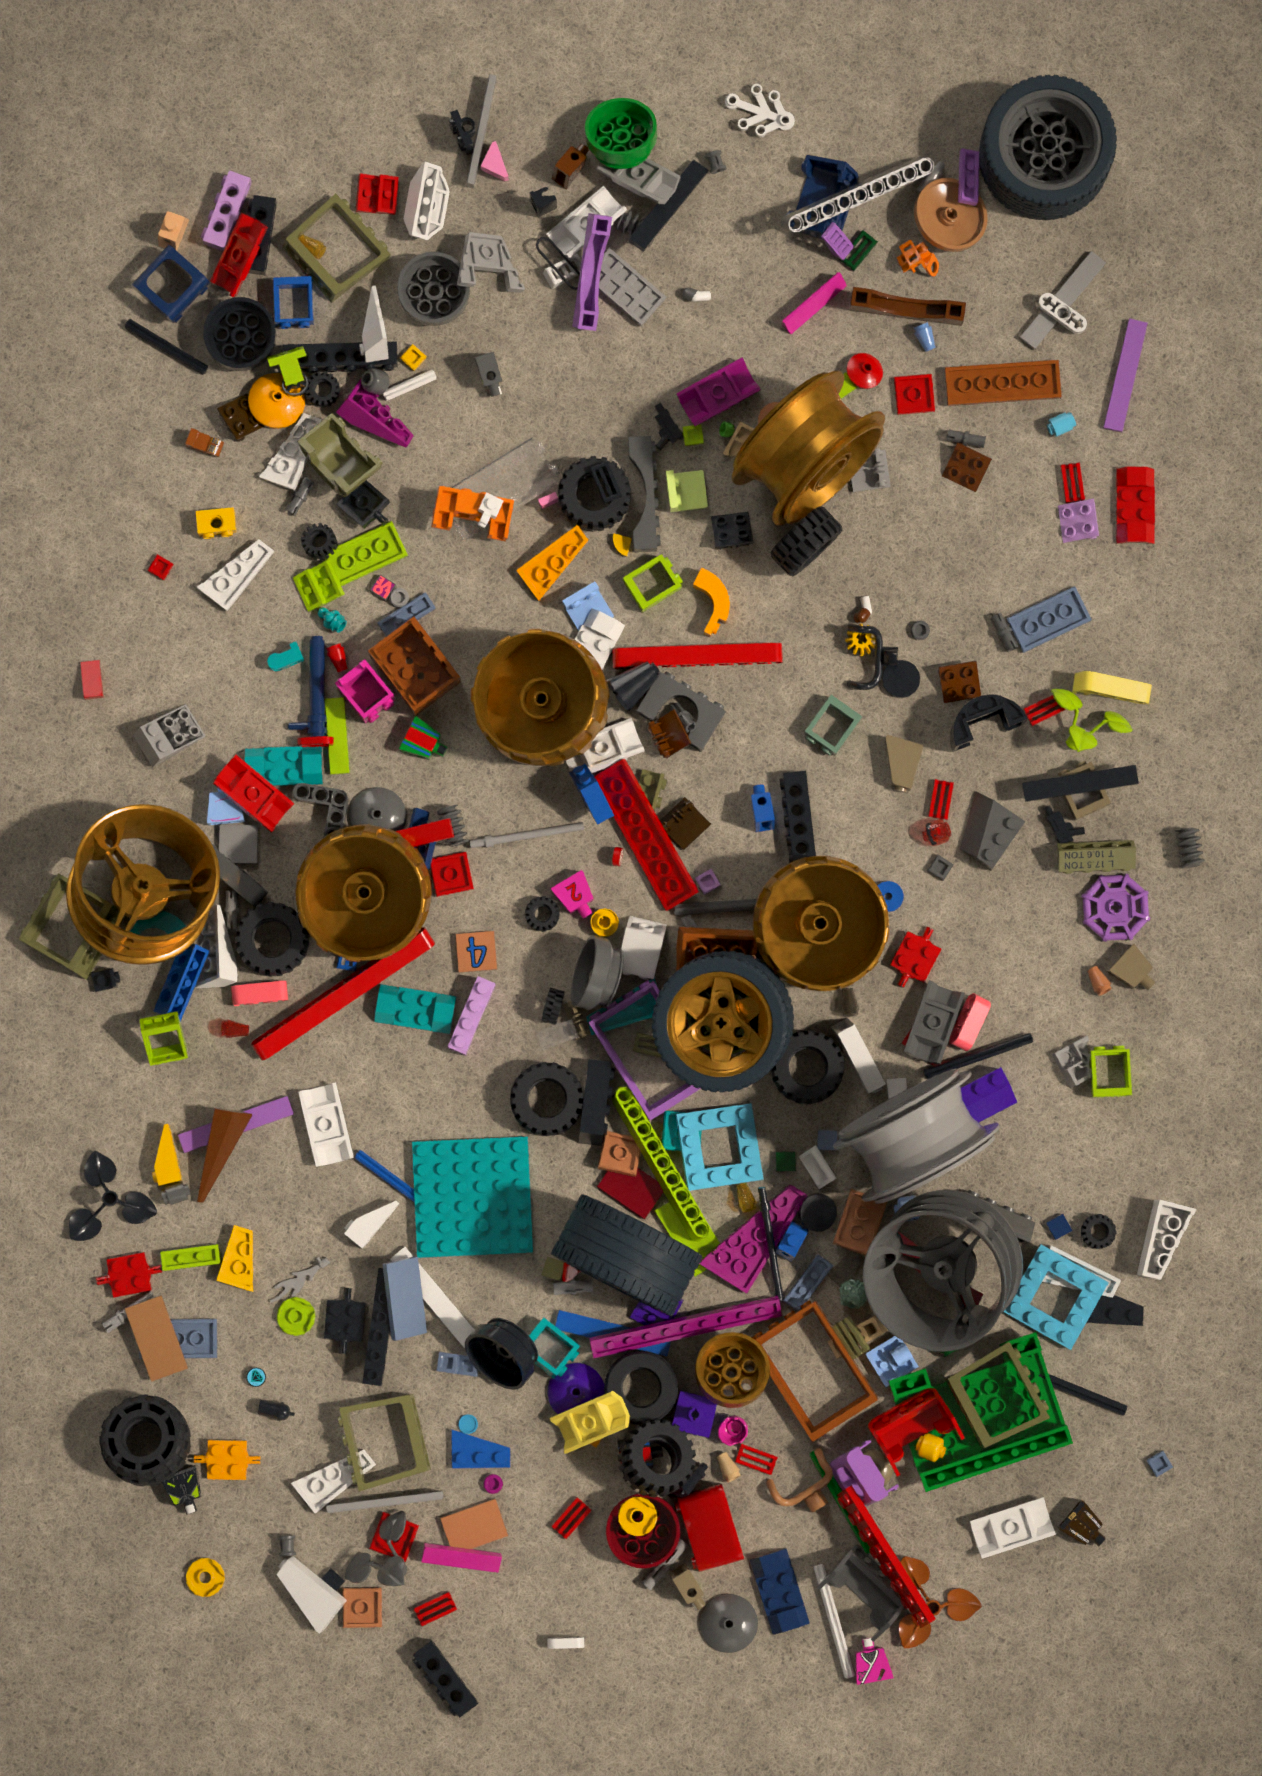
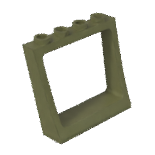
M336 193L285 239L282 246L305 274L312 277L314 284L331 303L387 261L391 255L387 251L385 242L382 240L378 241L374 230L369 226L366 227L362 223V217L357 212L353 213L350 210L349 202L346 199H341ZM331 208H335L378 256L341 284L335 281L299 240Z
M1010 1342L945 1379L982 1449L1050 1418L1047 1410H1049L1047 1403L1044 1399L1040 1400L1037 1395L1040 1392L1035 1382L1031 1383L1028 1378L1030 1375L1029 1369L1026 1365L1022 1366L1019 1361L1021 1355L1016 1347L1012 1348ZM1005 1352L1038 1411V1416L995 1437H990L960 1379Z
M413 1394L339 1408L341 1416H338L339 1426L344 1427L345 1431L342 1439L344 1446H348L350 1454H347L348 1464L353 1465L354 1469L351 1477L353 1484H357L359 1492L431 1470ZM401 1403L416 1467L412 1470L376 1481L366 1482L350 1420V1413L362 1409Z

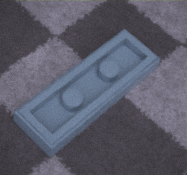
M425 592L377 623L387 637L413 616L419 620L435 610L436 607Z
M817 1254L783 1301L799 1312L802 1309L800 1306L808 1301L833 1265Z

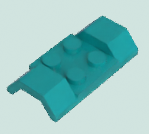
M322 747L245 749V762L273 786H291L299 783L323 784Z
M381 984L374 1022L450 1034L457 996Z

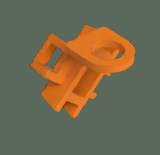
M909 240L899 246L902 254L896 258L903 273L909 269L914 273L916 272L915 267L922 264L929 276L937 275L939 262L934 253L928 250L929 248L924 242L915 246L912 240ZM911 245L912 248H910L907 251L904 250L905 248ZM934 262L935 268H934V271L932 272L931 266H932V263Z

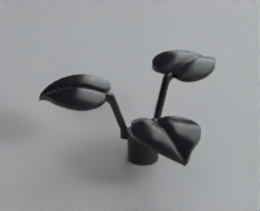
M94 1151L87 1159L84 1176L87 1183L91 1186L102 1185L105 1190L101 1199L103 1204L93 1215L88 1209H78L71 1215L69 1221V1238L71 1240L86 1241L98 1235L102 1223L95 1217L105 1206L112 1207L116 1203L124 1206L122 1215L131 1224H141L157 1214L154 1203L145 1194L130 1192L126 1195L125 1202H122L118 1199L116 1192L106 1187L105 1183H109L115 1178L117 1169L110 1158L98 1151Z

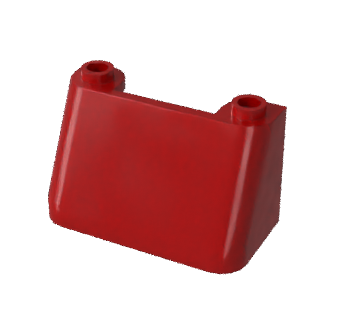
M722 1484L691 1492L683 1498H677L678 1501L674 1503L677 1513L681 1512L694 1553V1557L691 1558L694 1569H698L701 1572L744 1560Z

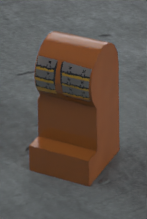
M191 428L185 445L188 448L219 457L224 442Z

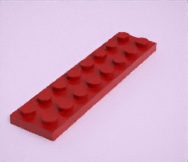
M626 759L620 760L594 776L614 814L617 824L665 910L669 911L699 893Z
M851 1485L837 1495L840 1506L847 1510L850 1522L854 1526L856 1525L860 1531V1538L869 1545L870 1554L874 1559L877 1558L882 1573L891 1580L890 1585L892 1589L901 1596V1603L911 1612L914 1624L922 1628L936 1620L853 1486Z

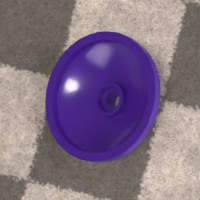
M582 1363L565 1365L568 1369L561 1377L559 1375L555 1379L551 1377L547 1389L548 1401L557 1414L605 1394L604 1382L600 1374L594 1368ZM578 1388L580 1394L578 1396L573 1395V1389Z

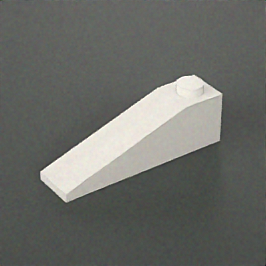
M376 285L371 288L362 334L363 344H359L361 356L365 355L366 362L388 359L387 337Z
M215 905L211 907L201 932L204 935V941L200 947L209 950V954L195 988L226 987L237 982L236 959L220 905Z

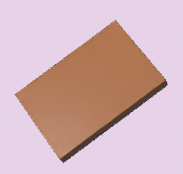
M851 1189L833 1244L866 1255L871 1242L877 1235L887 1202L876 1204L874 1200L864 1202L862 1200L864 1193Z
M496 1499L440 1518L451 1547L473 1549L508 1536Z

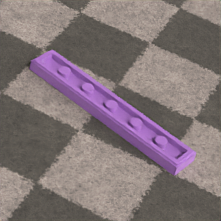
M1130 318L1128 320L1104 429L1121 433L1123 431L1147 322Z
M288 1096L243 1111L252 1113V1117L244 1132L294 1115ZM212 1123L178 1135L184 1153L208 1145Z

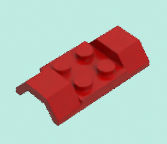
M241 213L210 282L230 292L229 295L231 297L237 296L260 248L258 245L261 244L268 227L260 221Z
M1138 466L1116 468V544H1155L1153 468Z
M234 755L223 767L212 783L226 794L229 800L271 833L285 813L295 804L237 755Z

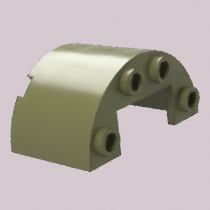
M331 413L297 442L304 456L309 457L310 464L318 475L337 494H342L343 497H346L380 470L383 463L377 455L373 456L366 450L362 451L359 448L358 441L346 434L345 422L340 417H336Z

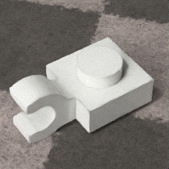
M486 492L478 509V512L483 513L478 526L485 528L490 517L495 519L504 500Z

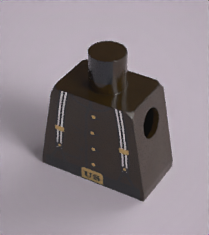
M1083 1500L1079 1501L1057 1527L1060 1531L1084 1545L1091 1540L1099 1547L1106 1539L1098 1531L1103 1525L1102 1522Z

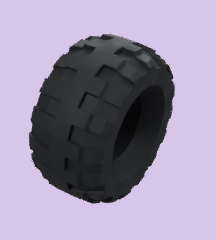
M145 1394L122 1400L121 1404L112 1408L106 1420L104 1419L101 1426L102 1431L101 1436H99V1445L105 1463L117 1477L135 1486H155L165 1480H170L179 1469H182L186 1463L187 1455L190 1453L191 1434L186 1419L172 1403L158 1396ZM142 1423L157 1425L162 1434L158 1448L147 1456L138 1457L133 1455L127 1447L130 1432Z

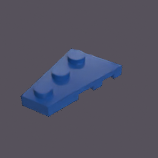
M452 1430V1468H510V1448Z

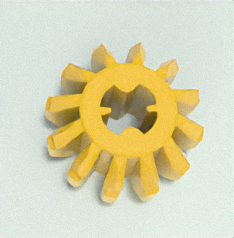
M847 631V635L851 638H846L845 642L851 643L847 646L848 650L853 647L855 648L853 655L857 653V650L860 651V656L864 655V650L869 655L871 654L870 648L875 649V644L872 643L875 642V637H871L873 634ZM859 636L860 638L861 636H864V641L866 643L862 642V644H859V639L857 637Z

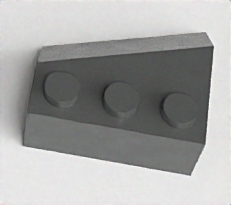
M976 791L960 850L989 870H992L1025 821L995 800Z

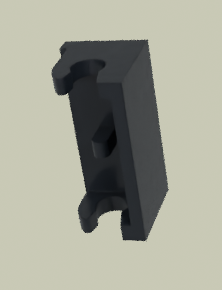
M543 187L535 192H529L530 202L538 217L557 209L555 195L542 196L543 192L549 190L548 187Z

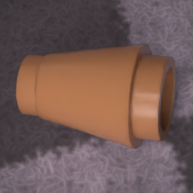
M1098 966L1092 967L1087 971L1094 993L1097 992L1098 996L1112 989L1110 986L1111 982Z

